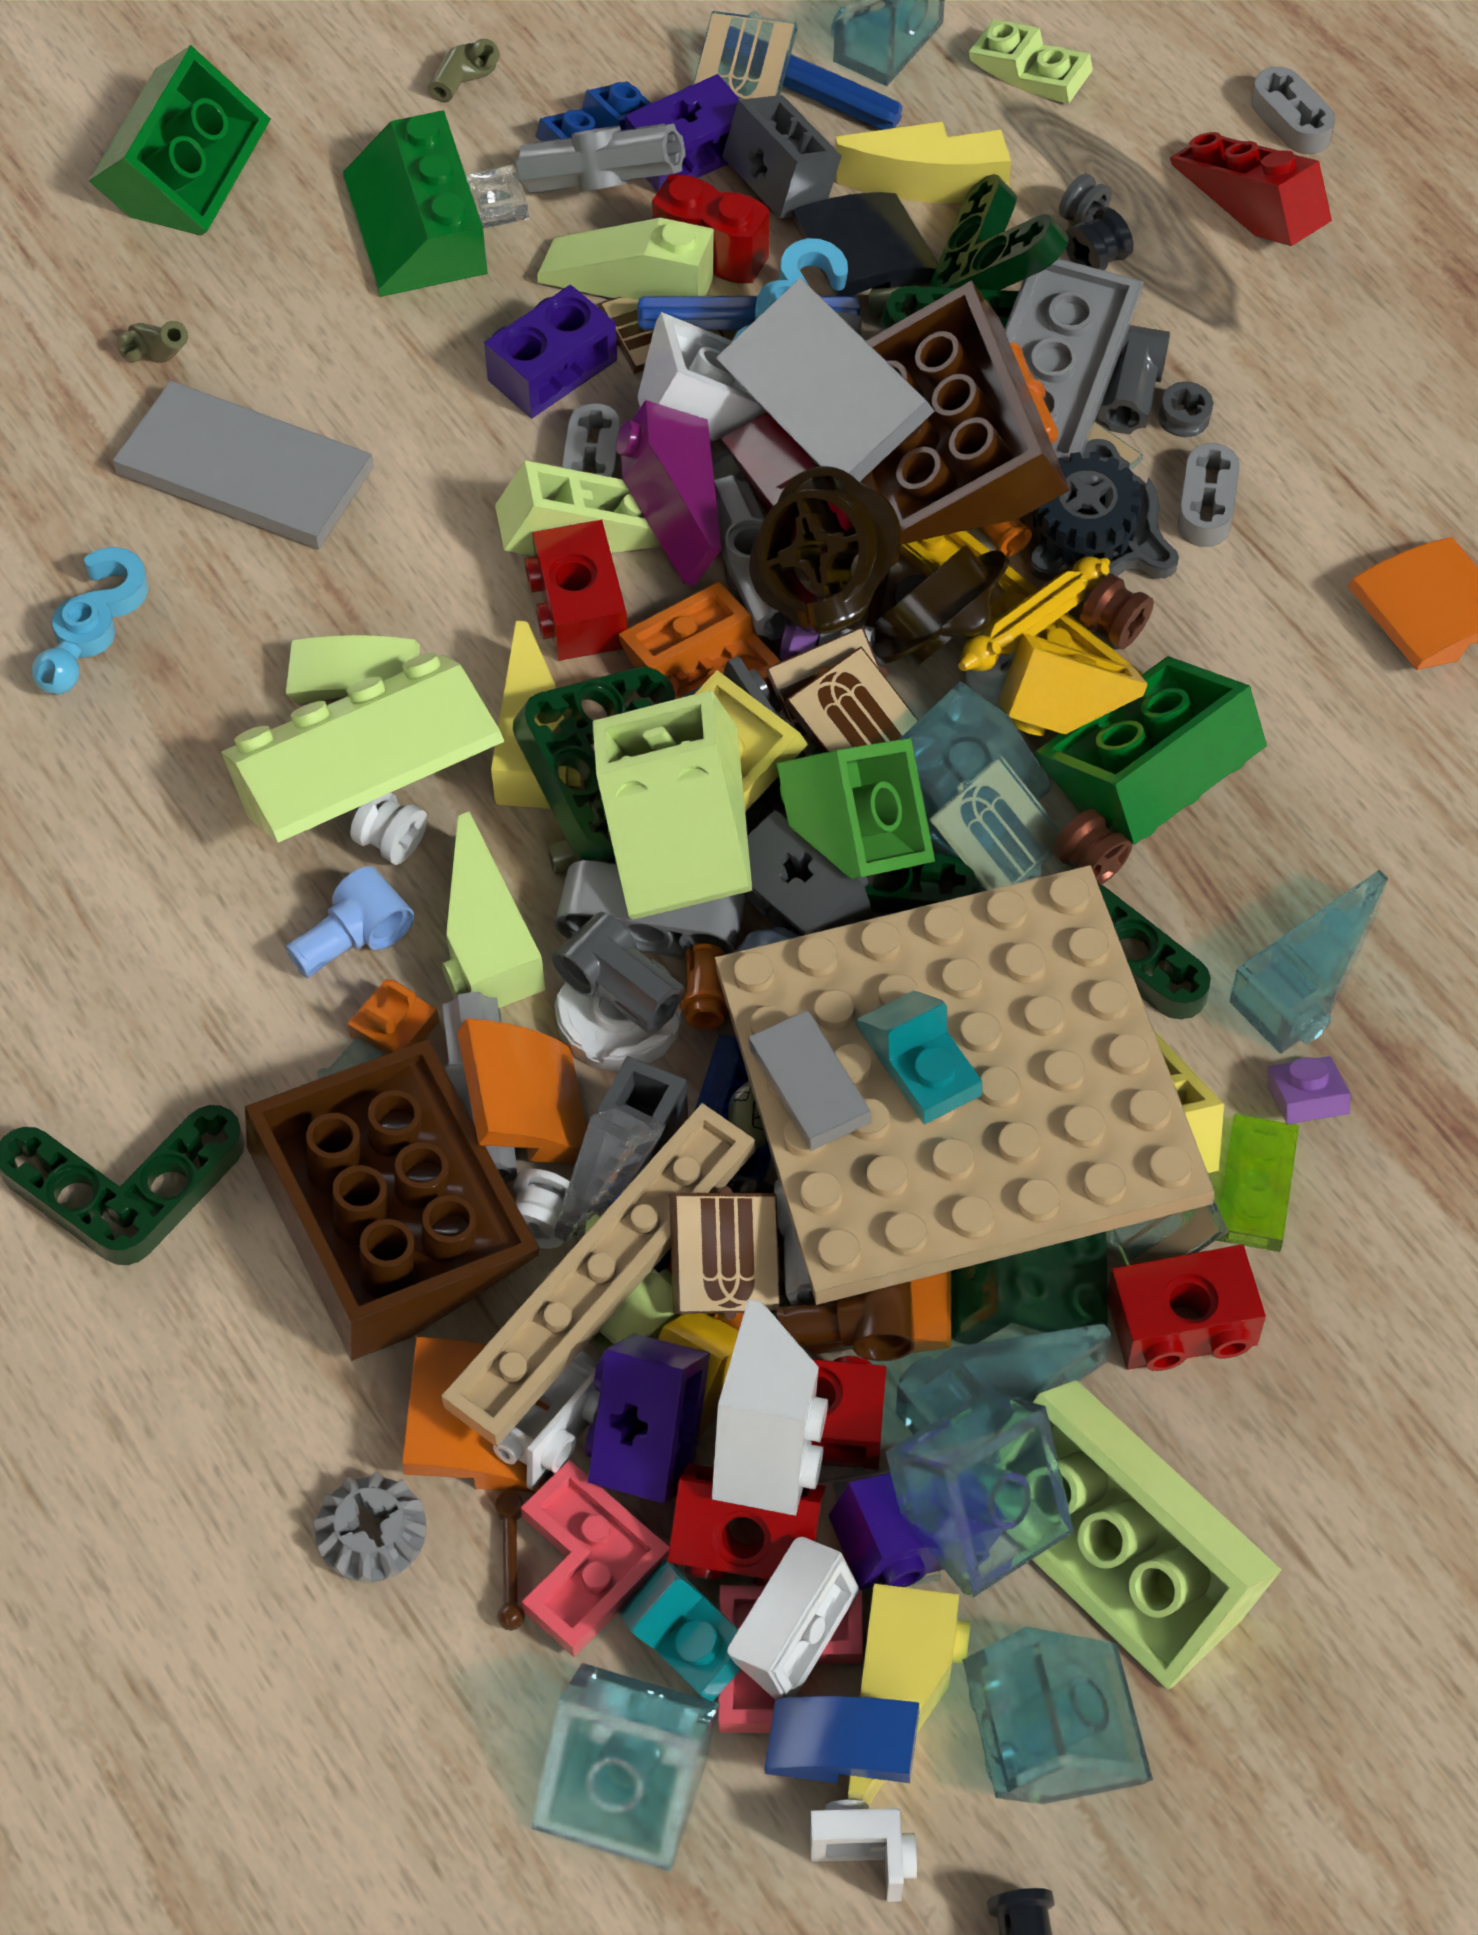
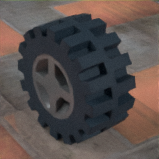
M1090 451L1089 458L1082 459L1080 452L1070 453L1069 462H1065L1061 457L1058 458L1070 491L1033 510V527H1036V537L1040 543L1047 541L1046 550L1053 556L1061 551L1063 552V561L1073 564L1075 557L1083 558L1087 556L1108 558L1110 561L1113 559L1114 550L1121 555L1128 548L1129 541H1133L1140 514L1141 489L1138 481L1133 482V472L1128 467L1119 470V460L1112 456L1105 462L1100 460L1101 453ZM1077 510H1080L1081 512H1087L1090 514H1083L1078 512Z

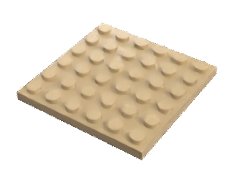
M1091 865L715 957L719 981L816 1305L1213 1204L1215 1190ZM913 990L944 1001L947 1005L948 1033L982 1080V1096L925 1125L921 1122L856 1025L857 1018ZM806 1010H809L871 1111L870 1124L810 1151L750 1051L748 1038Z

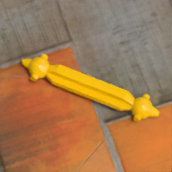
M1092 556L1079 559L1073 565L1072 571L1060 573L988 625L984 635H976L970 638L963 647L960 656L961 661L958 664L961 671L974 670L977 672L990 670L997 663L999 656H1008L1017 649L1022 633L1032 636L1037 635L1082 602L1086 592H1092L1095 586L1109 573V559H1098Z

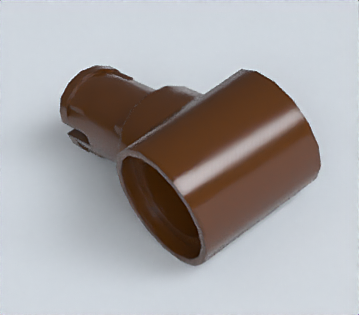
M910 1281L819 1305L815 1303L782 1306L777 1309V1320L801 1347L842 1342L844 1348H853L857 1356L872 1361L901 1359L914 1350L912 1288Z

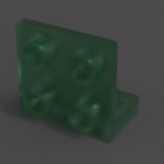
M1106 1231L952 1270L951 1340L974 1346L1014 1323L1094 1349L1107 1344Z

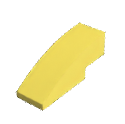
M941 121L835 136V150L842 156L835 176L836 183L862 192L896 193L900 200L963 203L969 191L989 175H999L1009 186L1011 159L1001 129L948 137L944 123Z

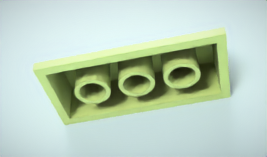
M431 652L408 660L402 665L404 672L382 681L381 677H371L351 685L347 689L349 696L329 705H326L325 701L304 705L291 713L292 721L270 730L269 726L249 729L234 739L235 746L221 751V754L248 819L279 843L503 743L504 739L500 729L461 664L444 655L438 656L437 653Z
M1077 1380L1039 1393L981 1472L1006 1527L1003 1532L1167 1690L1174 1687L1244 1619L1282 1570Z

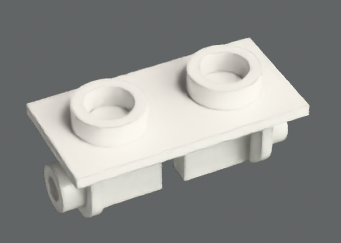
M583 1351L574 1358L539 1398L541 1402L550 1406L548 1411L534 1404L498 1447L493 1445L495 1454L505 1463L513 1465L519 1460L527 1465V1488L532 1491L549 1471L556 1473L570 1459L575 1449L577 1438L597 1418L600 1392L596 1391L594 1387L597 1365L592 1357Z

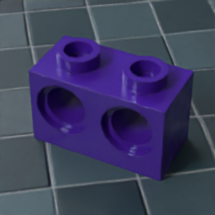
M570 284L554 296L540 301L533 310L509 326L498 329L491 338L484 342L488 381L532 419L617 361L615 321Z

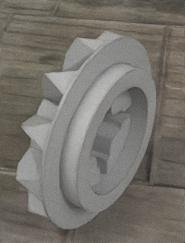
M377 1471L370 1477L353 1479L347 1476L340 1488L331 1495L324 1494L322 1507L317 1519H314L315 1539L323 1560L336 1573L345 1578L360 1582L381 1581L399 1574L416 1559L426 1537V1516L421 1499L416 1497L403 1479L397 1482L384 1478ZM364 1506L366 1511L370 1510L375 1518H381L385 1515L388 1517L380 1523L382 1532L380 1538L383 1546L379 1548L374 1539H370L365 1531L355 1534L351 1532L359 1527L358 1515L360 1513L358 1508Z

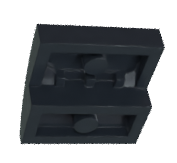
M869 192L849 194L811 203L793 210L794 224L802 239H822L830 242L843 252L847 260L848 274L846 284L842 290H834L831 287L835 296H854L882 284L886 288L918 286L932 280L938 263L896 193ZM820 268L821 272L823 273L825 279L827 280L830 286V281L827 277L826 272Z

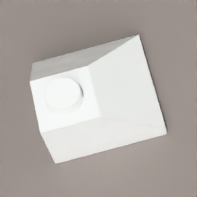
M663 312L660 313L655 323L637 396L640 407L647 400L708 419L710 441L722 438L766 413L764 408L716 359L732 343L731 340Z

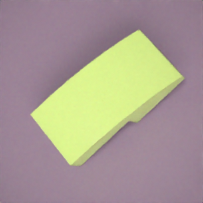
M993 19L969 51L970 61L998 79L1034 95L1068 104L1093 71L1090 53L1043 45L1040 27L1018 24L1012 21Z
M368 635L325 636L292 640L286 695L297 704L349 696L347 689L361 680L381 677L383 681L404 672L402 665L420 655L421 645L415 639Z

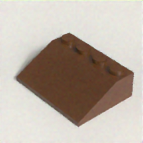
M972 280L866 340L934 410L920 426L860 481L869 489L883 495L893 506L900 523V545L1016 520L1070 491L1002 323Z
M429 1039L245 1106L247 1149L351 1361L414 1337L539 1256L540 1248L487 1148L478 1145L475 1126Z

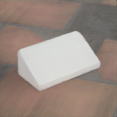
M805 1537L796 1538L728 1647L727 1653L734 1663L774 1699L797 1696L860 1591L842 1553Z

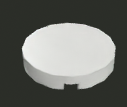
M650 958L652 962H654L656 965H658L661 969H663L670 975V973L663 965L659 964L658 962ZM566 981L560 989L559 995L557 993L554 1005L559 1037L563 1043L570 1046L572 1055L593 1068L616 1072L619 1071L627 1056L647 1064L662 1057L678 1038L683 1017L679 1004L674 1016L660 1030L652 1029L647 1033L599 994L595 993L589 997L582 995L574 990Z

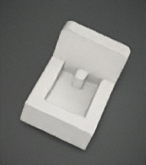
M838 1800L826 1804L825 1810L811 1811V1862L884 1860L886 1902H901L904 1879L917 1878L915 1833H901L900 1808L869 1809V1805L863 1801Z

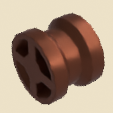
M1109 574L1090 593L1083 606L1080 623L1090 631L1102 630L1108 634L1111 644L1119 649H1125L1138 637L1152 613L1154 600L1144 592L1132 593L1126 589L1123 579L1115 574Z
M1089 809L1076 816L1064 827L1053 845L1052 853L1063 864H1073L1076 868L1091 865L1097 882L1102 885L1111 879L1127 861L1132 850V844L1122 833H1112L1106 828L1107 820L1096 809Z

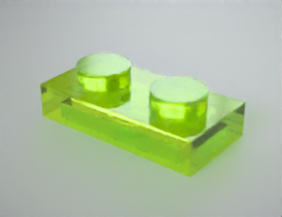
M1234 1114L1216 1224L1219 1232L1215 1234V1241L1238 1245L1244 1244V1246L1276 1252L1281 1251L1299 1125Z

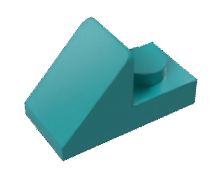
M913 990L856 1019L857 1028L924 1125L982 1096V1080L948 1033L947 1005L943 1000Z
M667 1559L660 1564L619 1611L628 1630L653 1648L699 1695L710 1703L715 1700L741 1670L727 1653L728 1647L739 1628L672 1563H668Z

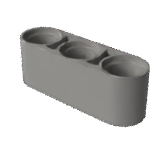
M582 860L574 862L568 868L554 925L558 932L569 939L596 913L602 911L610 914L625 926L632 935L640 952L685 959L686 951L688 949L693 951L694 945L713 944L721 947L727 955L735 953L746 897L744 893L632 920L628 915L617 864Z

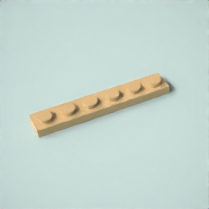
M701 1103L441 1396L443 1407L498 1447L670 1250L669 1194L714 1193L717 1188L726 1186L755 1152V1139Z

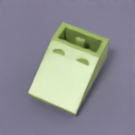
M709 690L594 720L596 776L629 917L634 920L752 891L738 730L736 724L714 692Z

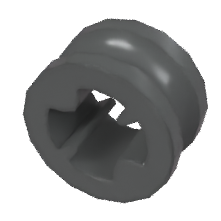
M1089 174L1079 175L1073 180L1062 196L1059 204L1060 216L1068 221L1075 219L1074 223L1090 222L1093 220V215L1097 210L1109 206L1112 195L1111 189L1104 184L1096 185L1095 178Z
M1177 382L1169 386L1164 392L1158 418L1161 426L1167 432L1179 437H1192L1204 432L1209 425L1214 402L1212 396L1206 388L1193 382ZM1177 405H1183L1185 409L1176 410ZM1196 409L1195 415L1189 416L1187 411Z

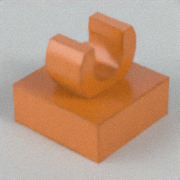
M386 978L347 1025L351 1038L383 1056L424 1041L439 1023L437 1008L418 998L415 992L393 979L388 980Z

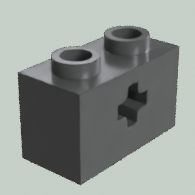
M783 95L738 100L722 155L740 175L741 179L758 194L774 214L779 218L789 219L794 218V209L829 198L842 157Z
M776 809L747 835L752 891L744 893L746 901L775 926L786 928L798 936H804L864 921L873 912L865 887L869 884L867 878H849L789 826L788 819Z

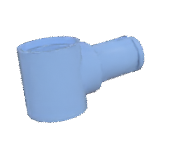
M362 867L350 873L337 886L332 896L333 906L328 909L329 916L308 932L287 944L285 949L297 969L308 979L351 947L358 950L365 944H368L373 950H381L395 944L411 928L414 921V912L375 867Z

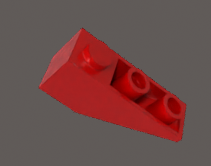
M1207 132L1190 140L1188 147L1170 157L1172 166L1254 236L1293 246L1332 221L1319 160L1295 155L1292 151L1288 150L1279 151L1259 146L1253 141H1240L1224 137L1217 132Z

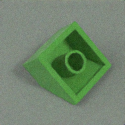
M911 738L840 749L777 763L781 783L780 795L785 805L789 826L849 878L855 879L935 862Z

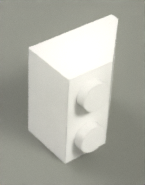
M750 1299L747 1301L718 1403L712 1499L796 1516L803 1487L816 1489L823 1447L811 1445V1441H821L828 1399L816 1397L819 1367L763 1302Z

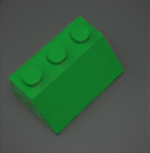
M189 45L155 68L88 181L130 218L201 236L210 228L271 118L192 45Z
M442 110L390 121L343 171L344 183L379 297L488 274L483 226L445 111Z
M1167 656L1141 675L1148 684L1144 696L1067 734L1060 733L1035 751L1038 762L1081 813L1089 809H1096L1107 820L1106 828L1112 833H1122L1131 844L1135 845L1140 840L1151 836L1159 826L1186 806L1195 803L1203 793L1229 774L1238 771L1244 766L1246 761L1267 747L1250 685Z

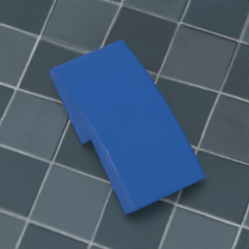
M628 81L587 90L582 109L570 110L565 113L540 118L535 137L540 141L570 138L573 133L598 128L620 126L621 130H625V115L638 110L642 106L649 105L651 102L641 94L637 87L631 85Z
M807 1696L775 1699L764 1768L765 1774L838 1783L839 1774L910 1783L920 1714L919 1702L847 1696Z

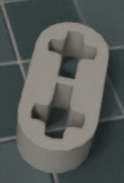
M1270 67L1258 73L1252 94V107L1258 116L1293 151L1302 154H1316L1325 150L1331 142L1335 124V114L1331 108L1291 69Z
M591 403L579 407L572 413L568 424L562 468L586 472V466H596L595 474L617 478L620 454L616 451V440L621 427L620 417L614 409L608 405ZM592 429H601L599 431L598 443H588V436H590Z
M1205 443L1192 450L1187 459L1178 526L1183 538L1193 545L1212 547L1221 544L1228 537L1231 530L1240 466L1239 458L1227 446L1217 443ZM1212 468L1217 470L1216 484L1205 483L1206 469ZM1201 506L1213 507L1212 522L1200 520Z

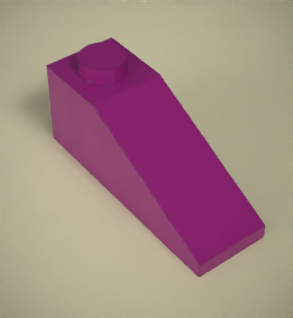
M645 400L631 421L626 420L622 424L617 436L616 451L621 455L623 481L683 584L694 587L722 550L708 419Z

